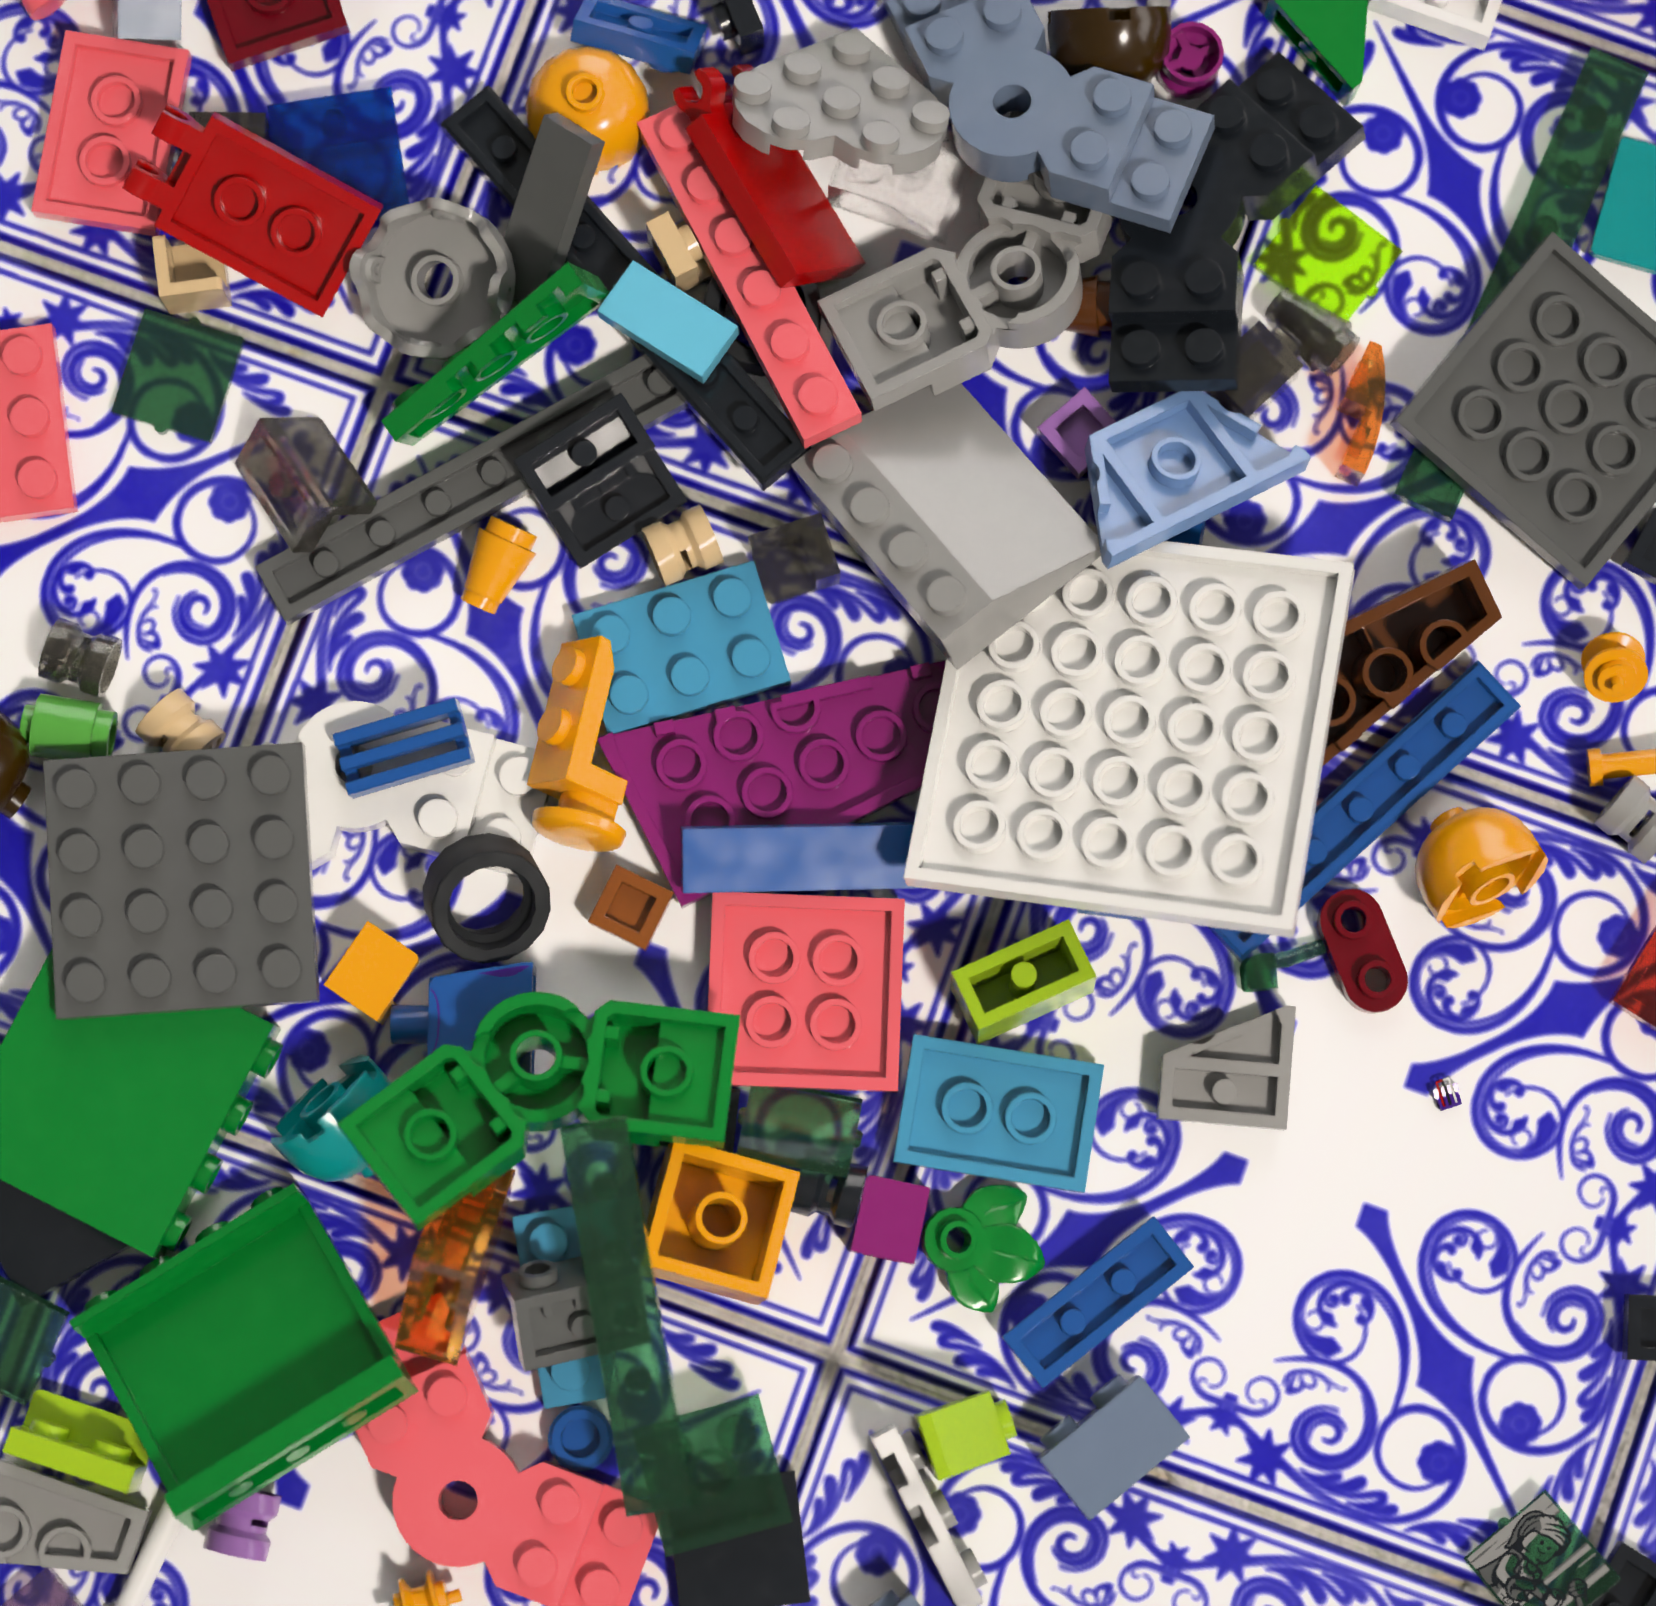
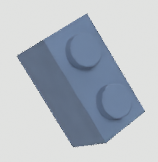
M1119 1373L1090 1397L1091 1401L1096 1405L1094 1410L1078 1423L1068 1415L1040 1439L1047 1449L1036 1458L1089 1521L1190 1438V1435L1140 1375H1135L1126 1382Z

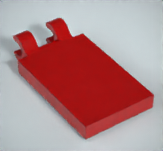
M750 64L734 65L730 70L733 77H736L742 72L751 71L754 67ZM715 67L698 68L694 73L702 85L703 93L701 98L698 97L693 86L677 87L673 91V97L677 106L692 121L685 130L780 289L851 277L866 262L806 162L803 160L800 152L770 145V153L768 155L744 142L732 126L733 90L731 86L725 82L723 75Z
M167 104L151 134L183 150L171 174L168 177L158 167L139 158L122 188L130 194L162 209L154 224L156 228L323 318L349 271L352 255L357 249L362 247L382 210L383 204L215 111L206 127H203L186 112Z

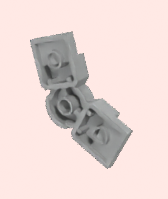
M1012 111L1009 118L1021 116L1024 112ZM1040 171L1028 174L1029 180L1020 182H1001L985 177L977 197L983 229L966 243L958 258H956L955 252L929 247L818 300L820 313L873 411L875 412L929 386L933 395L936 396L990 370L999 347L1012 349L1030 348L1044 344L1060 335L1073 322L1082 303L1083 283L1080 264L1100 255L1114 216L1052 198L1044 184L1043 175ZM1024 276L1030 278L1025 283L1018 285L1006 283L1014 277Z

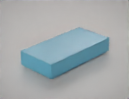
M634 260L597 310L601 320L703 384L739 335V329L736 324Z

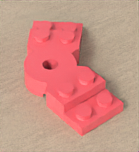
M442 1293L379 1321L419 1391L357 1429L356 1433L371 1468L397 1477L392 1496L393 1514L398 1530L406 1543L420 1556L443 1566L464 1567L484 1561L496 1587L546 1606H629L666 1506L546 1460L520 1472L514 1460L503 1448L493 1441L484 1438L495 1411ZM452 1481H463L474 1488L477 1494V1506L471 1516L457 1518L450 1515L444 1508L442 1502L443 1492Z

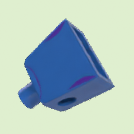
M521 962L430 977L428 1005H392L390 1015L391 1044H427V1056L443 1044L462 1046L464 1050L471 1051L478 1025L493 1007L512 996L536 992V966L533 962ZM535 1050L526 1053L519 1063L520 1068L530 1074H535Z

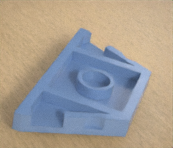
M1203 391L1177 392L1089 435L1084 450L1102 563L1109 569L1304 472L1311 459L1310 455L1296 444L1291 452L1259 435L1261 424L1241 413L1226 410L1217 399Z

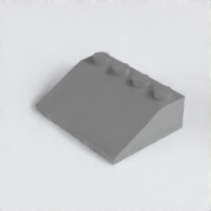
M962 383L936 396L933 395L929 386L875 412L862 415L861 423L820 441L791 464L810 499L957 670L1101 556L1098 536Z

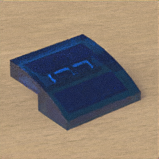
M392 86L267 105L272 143L383 204L376 221L380 220L389 210L410 204Z

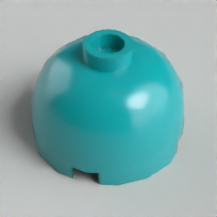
M361 1054L339 1065L346 1076L328 1085L322 1077L290 1107L275 1127L282 1136L271 1138V1144L290 1164L303 1174L325 1182L343 1181L359 1172L365 1178L374 1175L339 1130L337 1124L391 1084L384 1072L369 1056Z

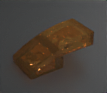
M1371 340L1362 353L1337 408V411L1359 420L1334 477L1356 487L1364 477L1373 456L1384 411L1386 386L1382 345Z

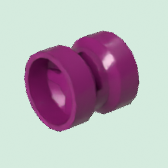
M1193 21L1179 24L1171 30L1170 51L1163 60L1162 69L1157 73L1159 84L1166 93L1177 99L1192 100L1202 97L1211 90L1217 80L1224 55L1222 40L1215 30L1204 23ZM1181 68H1183L1186 71H1191L1192 73H1186L1182 71Z

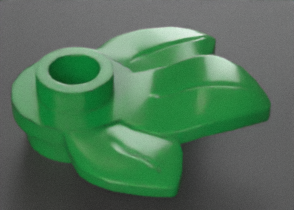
M988 1185L976 1188L965 1199L960 1208L947 1207L938 1210L929 1217L923 1227L921 1235L923 1252L933 1266L945 1271L949 1292L963 1307L979 1312L992 1313L998 1301L999 1283L1026 1281L1035 1276L1045 1265V1259L1038 1243L1026 1230L1016 1226L1027 1202V1194L1018 1188L1006 1185ZM957 1227L964 1235V1244L960 1250L953 1252L947 1245V1235L953 1228Z

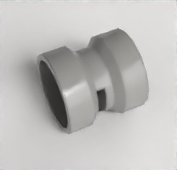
M1633 775L1604 807L1594 821V824L1607 835H1619L1628 843V852L1645 864L1656 853V800L1651 796L1650 786L1636 775ZM1650 809L1652 812L1646 817V819L1633 833L1632 830Z

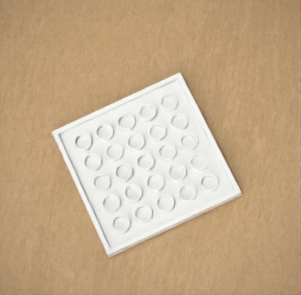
M1164 541L1109 569L1102 563L1100 556L960 669L957 670L946 659L903 877L907 886L1294 938L1355 575L1354 563Z

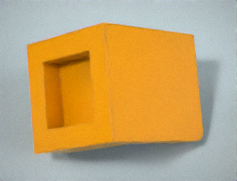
M367 921L323 985L383 1026L391 1014L392 1005H397L393 999L419 963V956Z

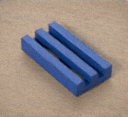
M456 698L332 734L335 747L339 749L341 770L346 776L347 783L345 785L347 793L353 799L475 763L460 702ZM442 720H450L451 725L355 754L354 747ZM453 740L456 742L457 750L361 778L359 768Z

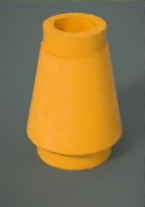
M491 515L486 528L479 527L464 585L465 589L460 599L495 615L499 605L503 603L518 579L537 553L531 550L537 536Z

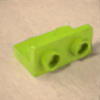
M44 1389L34 1392L23 1425L10 1427L2 1450L3 1453L126 1494L139 1491L150 1460L128 1417Z

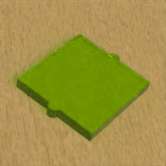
M1315 185L1289 219L1282 218L1277 225L1279 232L1252 267L1337 332H1340L1366 298H1375L1378 293L1376 285L1403 250L1319 186Z

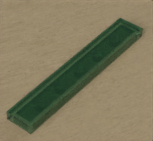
M628 1116L563 1125L560 1132L626 1516L692 1507L693 1497Z

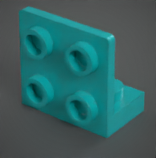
M1623 137L1616 148L1589 254L1597 259L1656 275V145Z

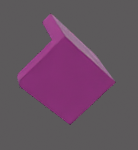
M874 1175L868 1176L864 1184L850 1252L914 1265L930 1187Z

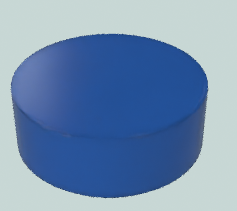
M587 1405L572 1406L563 1410L553 1420L548 1433V1444L553 1457L562 1466L574 1471H586L600 1465L610 1454L614 1442L613 1428L608 1418L598 1409Z

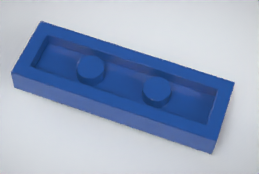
M1152 1216L1005 1333L1002 1339L1038 1385L1044 1388L1192 1270L1194 1266L1155 1216Z

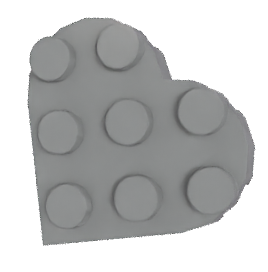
M857 27L759 65L751 71L742 72L735 77L733 85L732 126L744 142L768 155L770 153V145L786 150H804L803 160H814L833 155L850 167L859 169L861 159L873 164L893 165L892 175H902L922 170L937 160L940 155L941 144L947 135L950 117L949 109L940 103L933 93Z

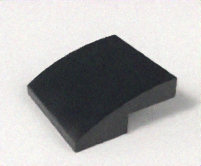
M619 393L513 460L580 569L639 533L641 528L653 524L688 502L622 393Z
M0 1180V1267L22 1307L80 1277L84 1271L131 1247Z

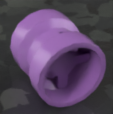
M259 1490L216 1518V1522L207 1528L203 1548L234 1557L267 1561L271 1544L266 1535L267 1526L270 1520L277 1517L282 1496Z

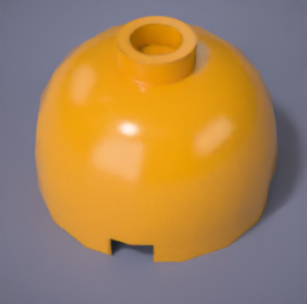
M593 46L569 48L548 59L533 77L525 104L528 129L535 139L543 116L558 112L605 142L594 175H599L598 171L609 170L616 165L619 168L631 161L644 144L640 138L637 122L650 117L647 89L633 66L616 53Z
M1456 807L1439 815L1430 825L1432 832L1422 843L1416 859L1415 877L1422 898L1437 922L1440 923L1442 920L1446 928L1454 929L1472 925L1504 909L1503 903L1495 898L1507 893L1515 885L1522 895L1527 892L1544 873L1548 858L1531 831L1518 817L1496 808L1478 807L1464 811L1463 808Z

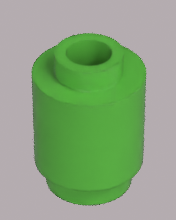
M41 693L35 705L26 704L23 709L20 731L27 743H29V753L32 757L51 760L112 756L118 728V714L116 711L104 710L103 704L100 702Z

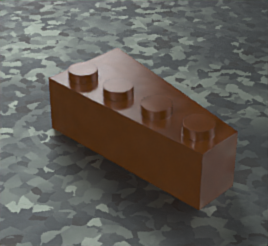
M1475 559L1459 563L1347 618L1323 766L1339 752L1349 747L1363 735L1364 731L1389 710L1398 706L1427 678L1443 668L1502 618L1500 610Z

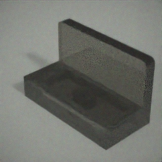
M319 417L259 418L234 463L292 553L313 552L334 515L371 514L377 505V500L324 421Z

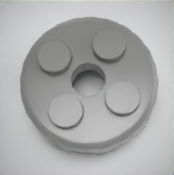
M427 197L425 200L396 207L386 212L380 218L379 227L371 240L364 247L354 252L349 264L350 277L359 295L362 317L365 324L374 333L398 349L400 353L423 359L448 360L458 351L470 346L510 311L515 294L516 274L512 254L502 234L488 219L473 209L441 198ZM444 263L452 272V287L445 296L433 299L426 291L425 276L431 267Z

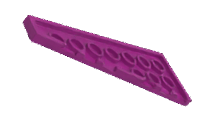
M946 660L931 664L929 662L910 666V668L872 677L868 675L780 695L778 698L735 707L733 705L715 709L714 712L673 721V719L654 723V725L616 734H613V732L598 738V743L614 775L628 781L624 795L681 908L683 909L712 893H682L680 826L855 823L921 790Z

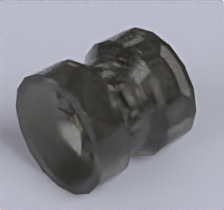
M59 618L52 626L44 644L39 661L38 676L57 684L66 680L78 684L81 692L102 698L109 689L121 657L122 640L103 632L96 636L84 633L78 623Z

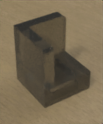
M821 513L748 536V548L752 560H754L768 604L774 605L840 584L841 572Z

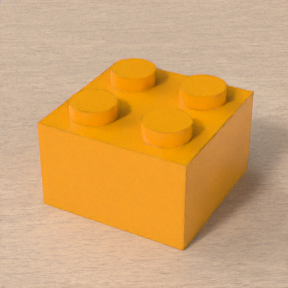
M670 1142L664 1153L636 1258V1263L642 1274L759 1305L768 1299L801 1172L708 1146Z

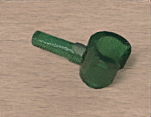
M1318 939L1285 952L1260 953L1244 959L1239 967L1242 991L1259 992L1278 989L1277 969L1288 968L1326 954L1324 942Z

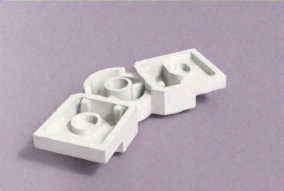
M346 701L322 709L311 717L298 733L294 743L302 742L305 745L312 871L336 857L342 835L341 831L368 832L388 824L403 848L436 857L444 848L466 836L485 833L512 838L530 851L533 857L539 833L532 826V813L537 808L546 807L549 795L527 785L535 748L496 739L493 734L467 728L475 763L353 799L348 796L345 785L347 782L341 779V766L339 762L341 757L339 749L335 747L332 734L395 715L373 703ZM439 721L416 728L411 732H402L356 746L354 751L355 753L366 751L451 724ZM453 740L373 764L370 775L457 750L456 742ZM265 742L262 745H270L273 743ZM498 866L483 868L519 878L507 868Z

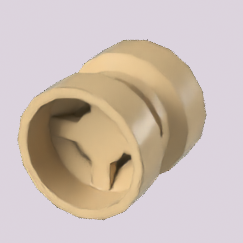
M700 504L682 511L679 520L664 524L658 521L641 528L650 556L665 587L683 580L688 570L696 567L707 570L724 563L715 534Z
M181 688L170 692L143 717L135 730L136 734L149 747L161 746L163 752L218 748L226 737V733L212 719H202L199 715H195V702Z

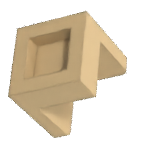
M165 235L152 236L159 298L170 315L232 307L228 268L226 265L188 244L171 246Z

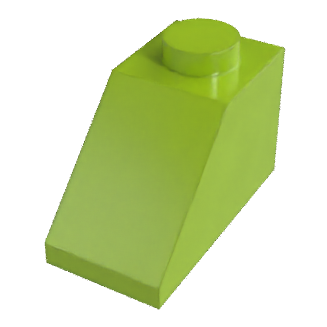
M988 1390L914 1414L933 1476L938 1481L1011 1454L1006 1440L1017 1437L1006 1400L993 1402L991 1393Z

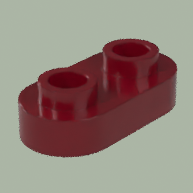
M1345 889L1333 894L1323 903L1319 910L1317 929L1343 995L1352 1007L1368 1014L1385 1012L1396 1006L1404 997L1408 986V975L1382 909L1370 894L1358 889ZM1353 909L1361 914L1363 926L1360 931L1350 932L1343 927L1341 915L1344 910ZM1369 969H1379L1386 975L1387 985L1383 991H1372L1366 985L1365 975Z

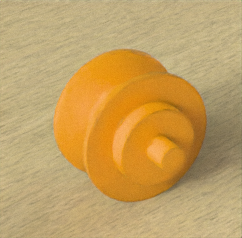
M1622 632L1601 634L1592 639L1582 652L1581 666L1584 672L1585 686L1599 700L1605 702L1629 700L1640 693L1647 683L1648 668L1645 662L1644 649L1640 642L1629 634Z
M431 1569L426 1572L424 1585L411 1588L403 1578H399L400 1592L392 1594L394 1606H452L454 1603L463 1601L460 1589L448 1591L444 1579L436 1581Z

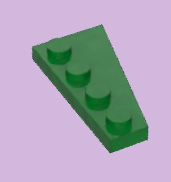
M567 262L470 346L452 355L442 365V369L425 384L414 385L400 394L392 403L395 409L382 419L381 422L395 442L414 446L598 309L610 292L598 276Z

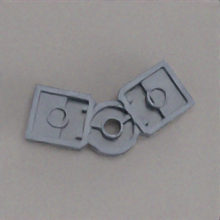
M883 0L884 8L922 83L935 95L940 103L949 107L955 147L960 157L971 169L984 177L1001 182L1029 180L1028 174L1040 171L1043 175L1044 184L1052 198L1171 233L1215 129L1214 115L1155 98L1154 84L1098 67H1092L1069 76L1066 69L1056 59L1047 54L1045 28L1030 0ZM1012 111L1024 112L1023 115L1014 118L1003 116Z

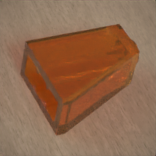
M508 1170L474 1197L470 1193L424 1227L412 1257L394 1348L451 1365H458L504 1223L516 1170Z

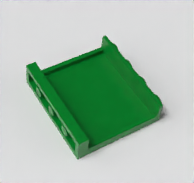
M52 948L0 1045V1180L150 1257H163L166 1249L176 1252L193 1220V1217L185 1214L196 1191L198 1190L206 1194L221 1169L223 1159L215 1156L227 1133L236 1136L249 1116L253 1101L247 1099L246 1096L257 1075L266 1079L281 1054L283 1044L276 1041L281 1029L242 1008L60 1021L56 1019Z
M294 1183L285 1188L275 1187L265 1191L252 1202L250 1210L230 1222L221 1221L208 1226L197 1235L195 1244L175 1256L167 1255L153 1260L140 1271L138 1279L118 1291L109 1290L93 1297L85 1304L84 1312L69 1321L72 1328L86 1339L168 1491L163 1497L174 1518L192 1531L210 1522L419 1391L311 1201Z

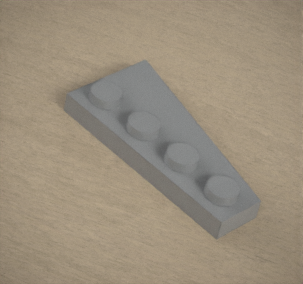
M0 1458V1564L32 1565L44 1568L115 1574L130 1573L152 1510Z

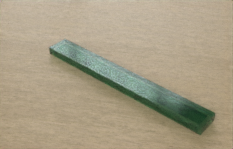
M1593 47L1590 49L1465 332L1545 236L1554 232L1572 248L1649 74L1648 71ZM1414 446L1392 498L1449 523L1465 490Z

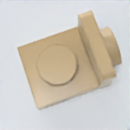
M667 211L646 222L648 243L670 284L686 292L713 278L701 248L684 220L675 225Z

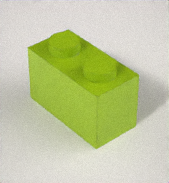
M1068 919L952 971L950 989L976 1044H981L1093 993L1097 976Z

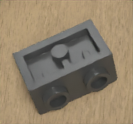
M602 1245L587 1249L580 1257L563 1261H531L520 1266L518 1271L501 1276L503 1290L511 1304L519 1361L525 1372L651 1342L642 1272L626 1247L617 1248Z

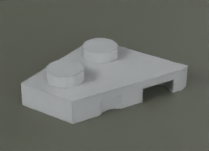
M1283 1006L1252 1020L1162 1054L1156 1119L1287 1130L1296 1006Z

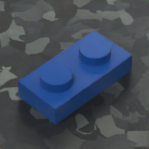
M584 0L574 18L570 41L609 50L617 55L646 62L651 68L660 72H681L690 75L704 47L708 25L620 0Z

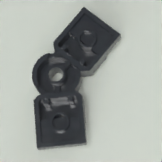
M1279 51L1239 86L1229 79L1195 108L1196 110L1214 115L1215 129L1182 205L1193 206V208L1184 214L1178 215L1171 233L1118 218L1126 244L1112 256L1108 313L1112 323L1108 382L1112 393L1238 390L1244 273L1239 253L1233 246L1241 235L1246 215L1248 220L1275 219L1366 139L1364 126Z

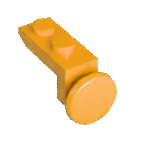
M601 635L561 644L560 652L552 666L553 681L545 712L538 723V741L527 781L528 786L559 800L558 806L540 807L533 811V828L540 835L555 843L593 852L616 850L622 846L626 837V831L615 823L614 820L618 805L623 803L628 781L591 764L614 672L611 641Z

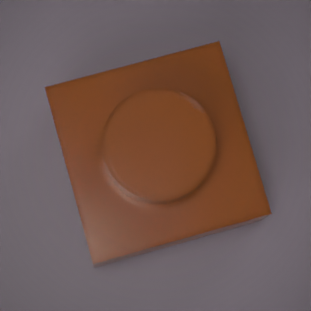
M616 864L588 923L646 952L674 897V892Z

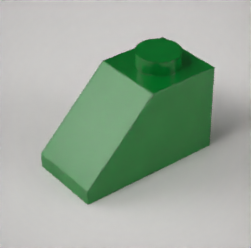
M1269 0L1264 12L1266 19L1344 107L1354 100L1363 80L1368 0Z

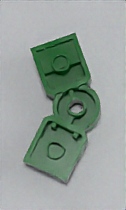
M547 992L518 994L503 1000L484 1016L478 1025L471 1051L464 1050L462 1046L443 1044L337 1124L339 1130L414 1227L420 1231L470 1193L474 1197L526 1158L529 1131L543 1132L555 1130L570 1124L578 1118L590 1135L598 1140L659 1147L660 1141L724 1148L740 1015L609 1000L595 1011L593 1017L588 1019L575 1004L562 996ZM532 1050H545L554 1056L555 1061L552 1067L541 1074L527 1073L519 1066L522 1057Z

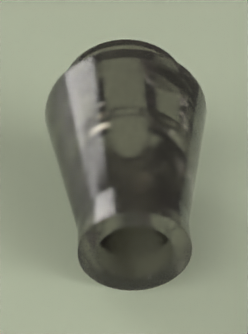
M1290 287L1282 290L1273 299L1265 312V317L1276 325L1312 372L1319 369L1326 376H1331L1346 363L1360 342V337L1351 330L1353 326L1351 321L1298 295Z

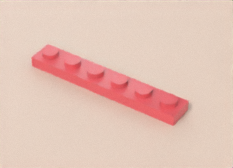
M676 104L637 122L640 138L681 216L694 234L710 271L804 449L861 423L862 413L794 286L781 289L687 134L685 128L692 123L691 119Z

